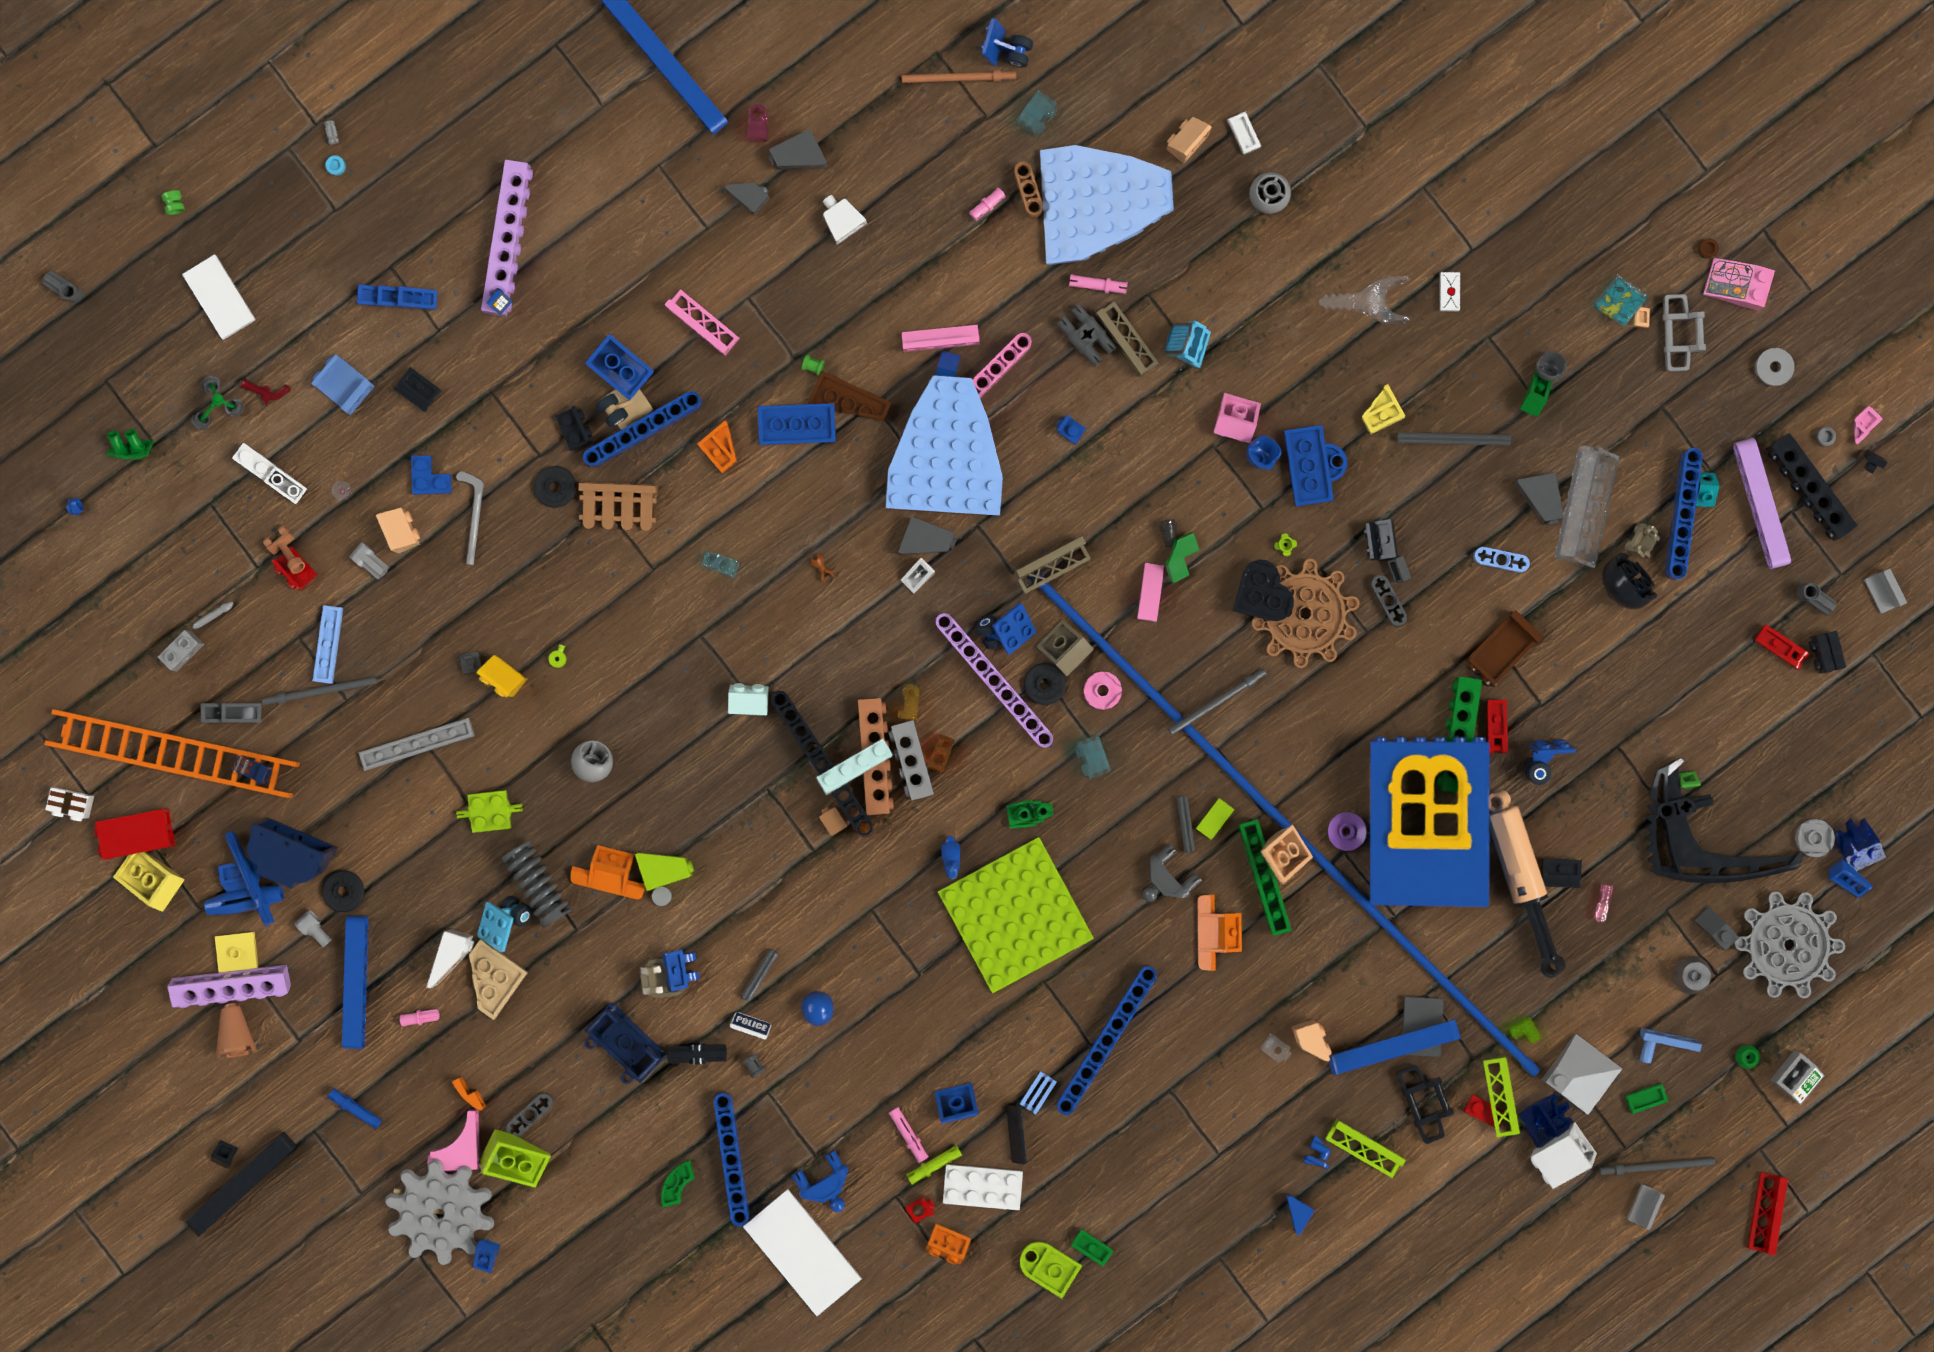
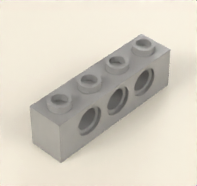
M914 721L891 726L892 730L888 732L891 742L896 743L897 749L894 750L896 760L901 761L902 768H899L901 778L906 779L907 786L904 789L907 798L911 797L912 801L934 795ZM903 737H908L911 740V745L908 748H903L900 745V740ZM909 755L916 758V764L912 767L907 766L905 763V759ZM913 774L921 776V783L919 785L911 783L910 778Z

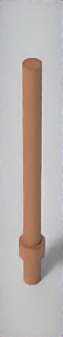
M1001 70L981 73L902 75V83L974 80L1001 82V80L1016 79V71L1001 72Z

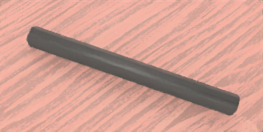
M1397 433V442L1508 446L1511 444V436Z

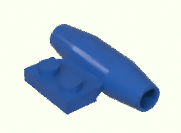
M248 860L250 867L254 873V876L257 882L259 883L261 876L256 874L258 866L255 865L251 860ZM237 863L218 866L221 885L227 892L205 900L206 914L232 915L254 910V902ZM281 885L259 886L266 902L270 905L284 900V891Z

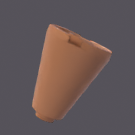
M236 1003L224 1005L225 1008L221 1009L216 1049L217 1058H222L221 1054H226L227 1058L249 1055V1050H252L253 1053L256 1052V1046L241 1007L236 1006Z

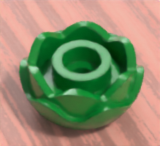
M1743 1045L1738 1048L1735 1060L1741 1068L1751 1069L1759 1063L1760 1055L1754 1046Z

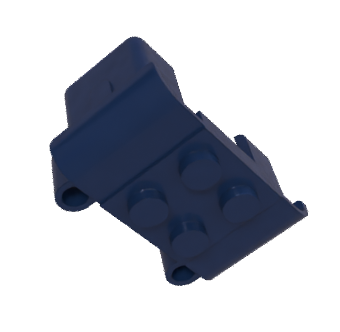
M612 1002L584 1030L590 1035L584 1042L587 1049H593L600 1044L626 1069L621 1075V1081L624 1084H629L634 1078L641 1083L667 1056L639 1026ZM589 1040H593V1046L588 1043ZM625 1074L630 1076V1080L625 1079Z

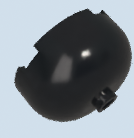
M1618 553L1607 562L1603 569L1602 581L1610 599L1627 609H1640L1657 597V593L1653 592L1652 589L1655 584L1638 562L1630 561L1626 553ZM1639 573L1641 574V577L1639 579L1634 578Z

